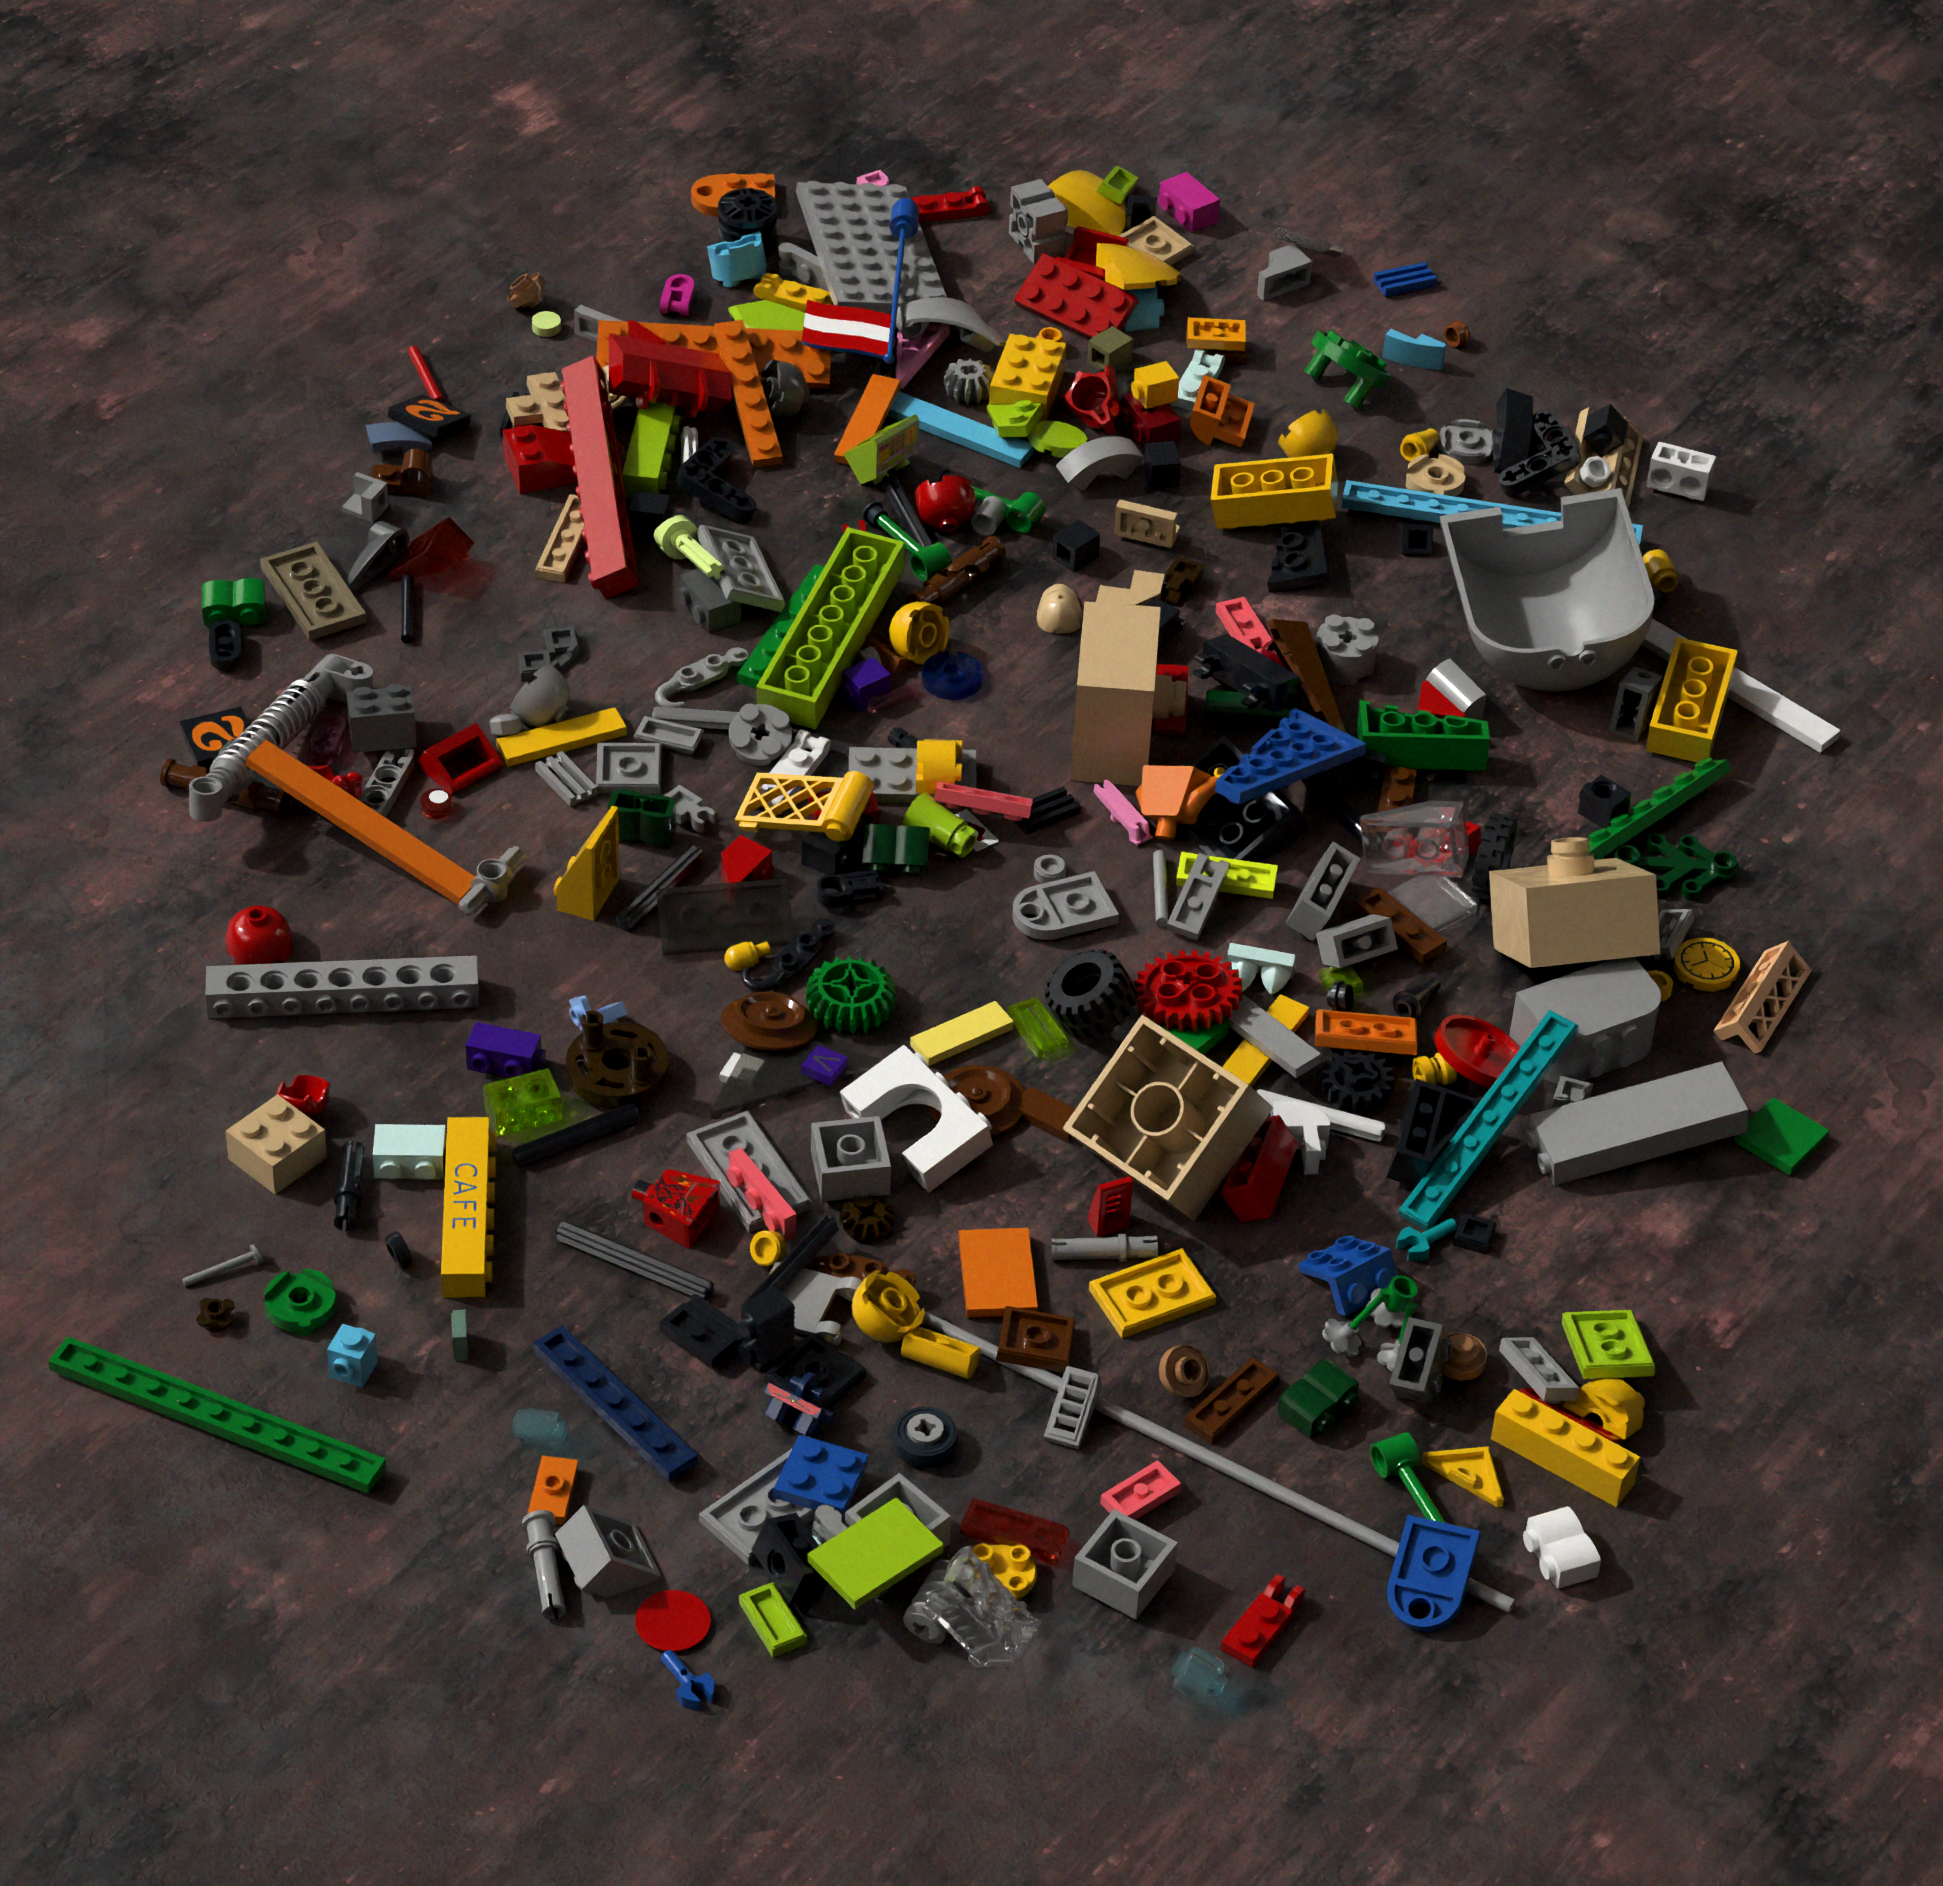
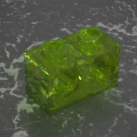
M549 1068L483 1085L484 1110L489 1117L493 1130L497 1132V1137L562 1120V1096Z

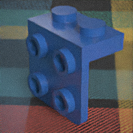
M1354 1236L1341 1237L1335 1241V1245L1325 1250L1310 1253L1306 1260L1298 1264L1301 1273L1329 1282L1337 1313L1344 1316L1366 1306L1371 1301V1293L1375 1289L1387 1288L1392 1278L1398 1276L1391 1249L1376 1245L1374 1242L1357 1239Z

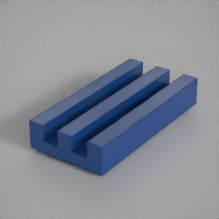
M1426 262L1375 272L1373 281L1383 295L1388 297L1434 287L1437 284V277L1432 275L1430 268L1427 269L1428 265Z

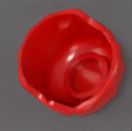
M297 1075L289 1087H286L285 1082H281L276 1095L281 1096L307 1117L313 1118L320 1115L328 1104L330 1083L326 1079L314 1075Z

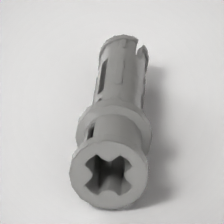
M536 1510L528 1513L522 1519L523 1529L528 1532L529 1543L526 1546L527 1555L535 1563L542 1616L546 1619H555L553 1606L557 1608L559 1618L566 1613L556 1559L560 1551V1544L557 1538L554 1537L555 1515L547 1510Z

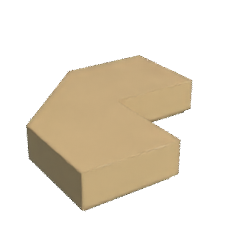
M1134 570L1130 589L1100 585L1096 602L1143 606L1148 604L1154 597L1160 600L1165 574Z

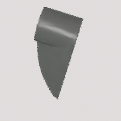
M378 521L371 527L368 537L369 544L355 561L347 579L346 585L352 593L379 575L405 552L409 544V534L406 530L383 521Z

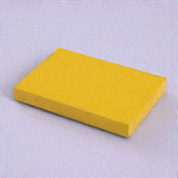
M1183 1248L1089 1282V1291L1121 1338L1216 1304V1295Z

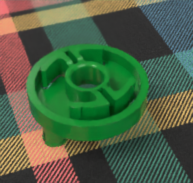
M1318 329L1311 340V344L1318 350L1304 371L1320 381L1326 368L1333 360L1354 373L1358 378L1344 400L1355 408H1361L1372 388L1377 386L1384 389L1392 377L1385 370L1387 366L1385 361L1353 339L1348 341L1340 337L1332 329L1328 333Z

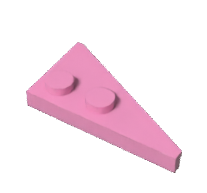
M930 322L920 337L911 340L906 339L900 331L897 332L896 379L900 380L901 388L908 384L950 335L949 324Z

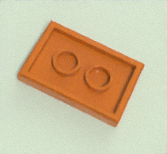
M1316 1010L1315 1046L1407 1055L1417 1054V1020L1415 1018Z
M1029 1228L959 1230L958 1241L966 1318L1004 1317L1005 1306L1038 1311Z

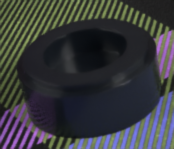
M398 1231L385 1236L386 1248L397 1267L402 1268L413 1262L410 1250Z

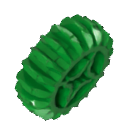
M848 955L846 960H840L835 957L833 963L824 961L821 968L814 969V973L807 982L806 1001L808 1010L814 1014L818 1024L824 1023L826 1030L835 1027L839 1034L843 1030H849L853 1035L856 1030L867 1033L869 1027L878 1029L881 1022H887L895 1007L896 989L892 975L887 974L885 967H877L875 960L868 963L865 962L863 956L858 960H852Z

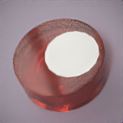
M430 789L425 791L420 797V810L428 818H444L453 809L452 796L446 790Z

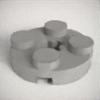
M745 704L742 706L740 712L733 717L729 726V742L739 759L756 766L771 764V760H775L778 757L781 759L792 744V727L788 714L766 704ZM765 730V733L769 734V736H763L761 740H757L754 732Z

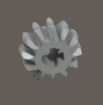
M971 358L968 361L958 359L957 363H950L949 368L946 370V375H944V385L948 397L955 398L956 402L965 401L967 405L969 402L979 404L981 399H988L993 375L990 371V366L983 365L982 360L975 362Z

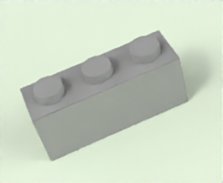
M1332 842L1315 866L1285 924L1313 941L1316 938V933L1321 931L1331 917L1361 858L1337 843Z

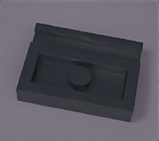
M696 1293L691 1296V1300L687 1304L683 1302L659 1322L661 1333L711 1368L715 1367L737 1348V1344L741 1342L738 1323Z

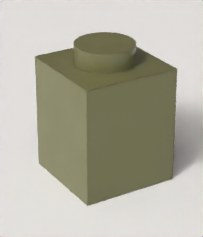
M1111 326L1088 340L1087 364L1100 372H1105L1107 365L1113 366L1115 372L1132 362L1133 338Z

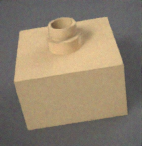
M1084 601L1076 690L1071 781L1104 783V780H1109L1112 784L1140 786L1142 784L1143 765H1148L1152 719L1168 720L1169 715H1173V717L1184 716L1187 682L1179 680L1173 682L1172 676L1156 675L1161 607Z
M1568 837L1554 839L1551 841V853L1553 855L1547 856V865L1489 871L1494 949L1530 968L1660 954L1656 874L1617 858L1594 860V854L1588 852V838Z
M1141 1015L1062 1129L1101 1159L1126 1176H1131L1132 1180L1192 1221H1195L1274 1107L1247 1083L1144 1015Z

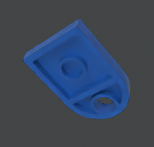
M1407 1515L1387 1587L1389 1606L1395 1618L1402 1625L1418 1632H1432L1444 1628L1457 1617L1463 1604L1480 1543V1531ZM1424 1603L1431 1608V1611L1426 1618L1415 1619L1410 1615L1412 1607L1416 1604Z

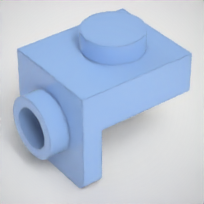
M585 995L569 1000L571 1019L576 1026H579L581 1031V1017L583 1014L586 1015L587 1011H591ZM623 1002L609 1004L595 1010L603 1015V1024L618 1022L617 1018L627 1015Z

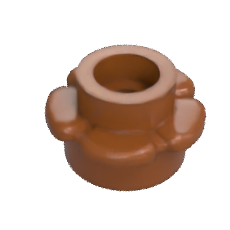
M1460 320L1452 321L1444 329L1445 340L1451 347H1465L1466 342L1470 338V329Z

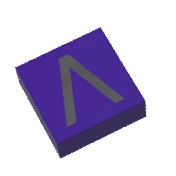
M818 1045L801 1065V1074L831 1086L847 1067L848 1057Z

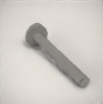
M257 1244L249 1245L251 1252L183 1278L184 1286H189L252 1260L257 1265L264 1263L262 1256L257 1250Z

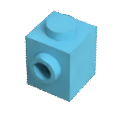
M342 1324L327 1348L329 1377L363 1388L378 1363L376 1334L364 1328Z

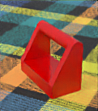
M477 722L426 749L417 761L423 772L450 795L503 767V761ZM469 748L486 761L453 780L442 765L444 761Z

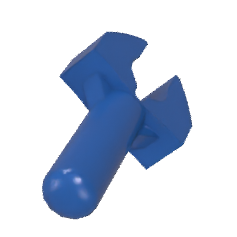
M673 1650L665 1651L661 1656V1660L681 1684V1687L676 1689V1699L681 1706L692 1710H700V1700L692 1692V1689L704 1693L712 1704L714 1700V1679L708 1672L701 1676L693 1675Z

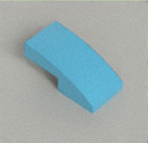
M1390 329L1385 334L1382 357L1411 367L1441 370L1444 367L1447 344L1424 334L1414 339Z

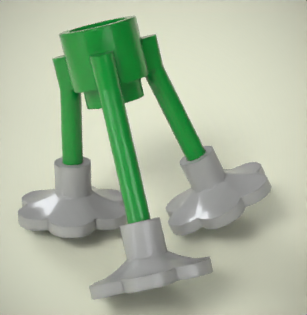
M1395 1276L1387 1288H1378L1371 1293V1301L1368 1302L1366 1308L1353 1321L1338 1322L1335 1319H1329L1325 1323L1326 1328L1322 1331L1324 1339L1331 1343L1332 1349L1337 1354L1342 1355L1345 1353L1349 1357H1355L1359 1352L1358 1347L1361 1345V1340L1356 1333L1359 1331V1326L1369 1316L1374 1317L1376 1325L1381 1328H1387L1390 1325L1395 1328L1402 1326L1400 1337L1396 1339L1395 1344H1382L1377 1355V1361L1382 1365H1386L1388 1370L1393 1372L1408 1317L1412 1318L1417 1308V1304L1413 1301L1418 1292L1416 1283L1407 1276Z

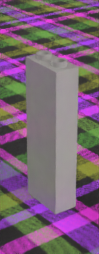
M1721 1061L1530 1114L1529 1129L1525 1131L1529 1148L1531 1150L1535 1149L1538 1154V1164L1541 1172L1548 1174L1553 1186L1745 1133L1747 1132L1748 1108Z

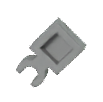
M678 785L664 795L676 800V822L680 825L688 820L695 831L702 833L704 831L703 820H707L712 824L716 822L715 811L703 806V799L683 786Z

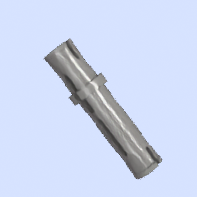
M1118 1234V1237L1052 1238V1261L1110 1258L1119 1259V1262H1125L1126 1258H1157L1158 1239L1157 1235L1126 1237V1234Z

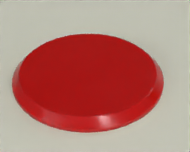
M667 1590L650 1596L640 1605L635 1616V1627L640 1638L649 1646L661 1651L673 1650L674 1652H679L696 1646L706 1637L711 1624L710 1612L705 1603L697 1596L680 1590Z

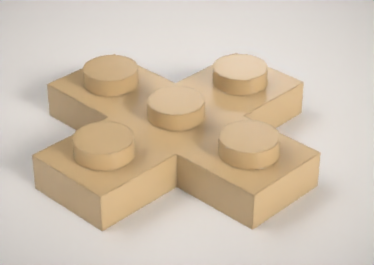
M556 372L527 376V387L531 395L506 398V409L513 426L542 422L546 428L568 432L566 424L569 423V417L563 406V403L566 402V397L563 394Z

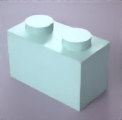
M375 1124L373 1145L374 1179H444L446 1163L445 1125Z

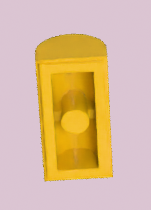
M918 1326L915 1330L904 1336L901 1356L970 1379L977 1368L982 1349Z

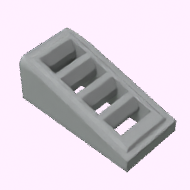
M1070 1366L1066 1367L1047 1424L1044 1440L1079 1449L1102 1389L1100 1375ZM1072 1397L1083 1400L1084 1404L1069 1401L1068 1398ZM1066 1411L1080 1415V1417L1075 1418L1062 1413ZM1062 1424L1076 1428L1075 1433L1058 1429L1057 1426Z

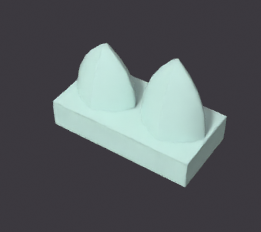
M1230 943L1227 955L1228 962L1232 963V970L1238 969L1239 978H1242V992L1250 986L1256 973H1261L1263 985L1271 995L1281 990L1289 979H1293L1295 954Z

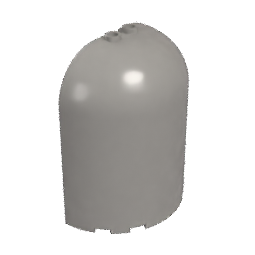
M1621 488L1560 497L1561 521L1503 529L1500 507L1439 516L1472 641L1485 662L1505 679L1517 685L1538 691L1562 692L1581 689L1598 683L1618 671L1634 656L1642 645L1653 617L1654 593Z

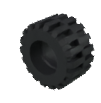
M1089 949L1083 954L1081 952L1074 954V957L1069 960L1067 958L1062 962V966L1056 967L1052 972L1053 977L1049 978L1046 983L1048 988L1045 989L1044 995L1047 998V1005L1063 1029L1074 1038L1081 1037L1088 1040L1091 1036L1099 1038L1106 1032L1108 1034L1111 1033L1116 1026H1121L1126 1021V1016H1130L1133 1012L1132 1006L1137 1003V988L1119 959L1112 952L1107 953L1103 949H1099L1096 952L1094 949Z

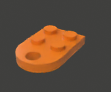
M729 173L705 176L697 180L691 188L692 205L703 214L718 217V202L729 191L740 188H753L763 190L775 199L774 174Z

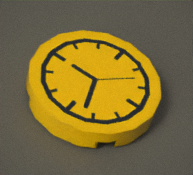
M1699 937L1687 940L1680 945L1674 956L1673 967L1678 979L1684 984L1687 981L1693 984V988L1696 990L1715 992L1731 986L1732 981H1736L1740 970V960L1734 949L1726 943L1713 938Z

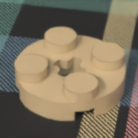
M1429 454L1420 455L1408 464L1405 486L1408 490L1456 497L1464 489L1465 469L1459 461L1447 455L1439 454L1438 459L1429 458Z

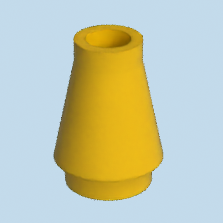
M1429 428L1425 431L1405 436L1400 445L1402 456L1411 462L1420 455L1428 454L1438 444L1440 440L1439 434L1435 429Z

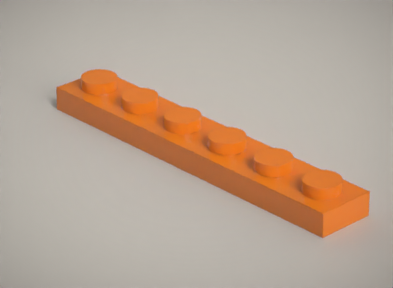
M743 320L715 323L714 334L722 361L731 372V393L752 466L756 468L782 464L783 456Z

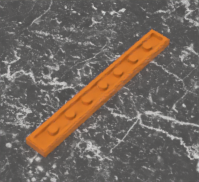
M265 739L246 758L245 765L457 905L472 889L471 881L475 878L474 875Z

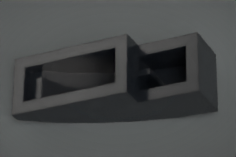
M1506 388L1496 403L1497 425L1492 431L1494 472L1499 474L1528 458L1532 433L1533 396Z

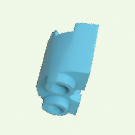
M760 231L741 236V239L738 241H724L707 246L713 279L723 281V286L725 287L736 286L740 284V280L749 278L761 279L766 274L767 262Z
M1155 284L1154 288L1124 290L1137 296L1139 303L1124 325L1126 332L1159 328V316H1164V303L1162 299H1157V285Z

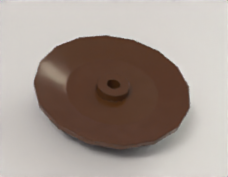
M770 991L755 992L733 1001L723 1009L721 1024L725 1033L735 1041L755 1049L769 1051L792 1050L806 1045L816 1036L818 1027L814 1014L810 1013L800 1002L788 995Z
M971 1065L956 1068L943 1075L950 1089L955 1094L960 1092L967 1099L971 1110L976 1114L982 1113L988 1119L992 1127L990 1130L991 1137L998 1136L1013 1128L1023 1116V1113L1015 1107L1024 1089L1022 1084L1011 1073L995 1066ZM928 1105L932 1120L938 1124L942 1115L941 1112Z

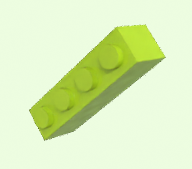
M648 402V409H638L622 473L625 497L627 499H632L634 491L660 494L661 490H666L667 472L665 471L671 470L672 453L670 452H675L676 435L674 434H679L681 427V416H676V406H669L668 403Z

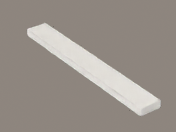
M1652 618L1650 628L1641 646L1669 662L1676 637L1686 638ZM1735 668L1728 693L1729 699L1820 753L1839 739L1840 729Z

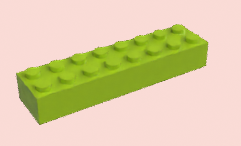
M847 527L757 684V704L774 706L788 714L790 723L816 730L842 683V671L851 667L856 658V653L861 649L867 634L871 631L905 569V542Z

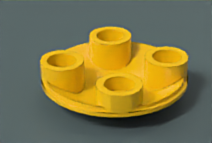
M985 1543L977 1544L971 1549V1556L964 1564V1567L967 1568L971 1575L969 1585L972 1588V1595L990 1603H1008L1022 1598L1033 1588L1037 1579L1036 1565L1031 1558L1030 1550L1024 1545L990 1546Z

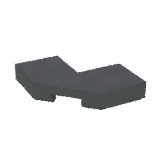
M576 628L546 629L544 631L547 650L517 653L521 682L535 680L537 677L533 674L545 664L549 663L561 672L580 655Z

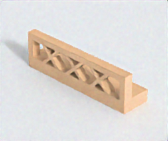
M1789 941L1763 952L1714 1029L1715 1034L1721 1041L1739 1035L1754 1054L1762 1051L1812 971ZM1789 961L1798 971L1796 977L1790 976ZM1776 982H1782L1783 997H1778ZM1764 1002H1769L1771 1017H1765ZM1751 1022L1756 1023L1757 1038L1748 1028Z

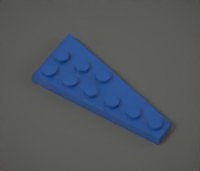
M1294 708L1289 718H1283L1280 721L1279 728L1271 729L1252 747L1250 754L1245 753L1240 758L1239 765L1231 766L1216 780L1215 792L1227 797L1228 801L1232 803L1243 804L1248 800L1266 795L1271 791L1286 787L1291 783L1307 779L1314 774L1327 771L1332 767L1365 755L1367 743Z

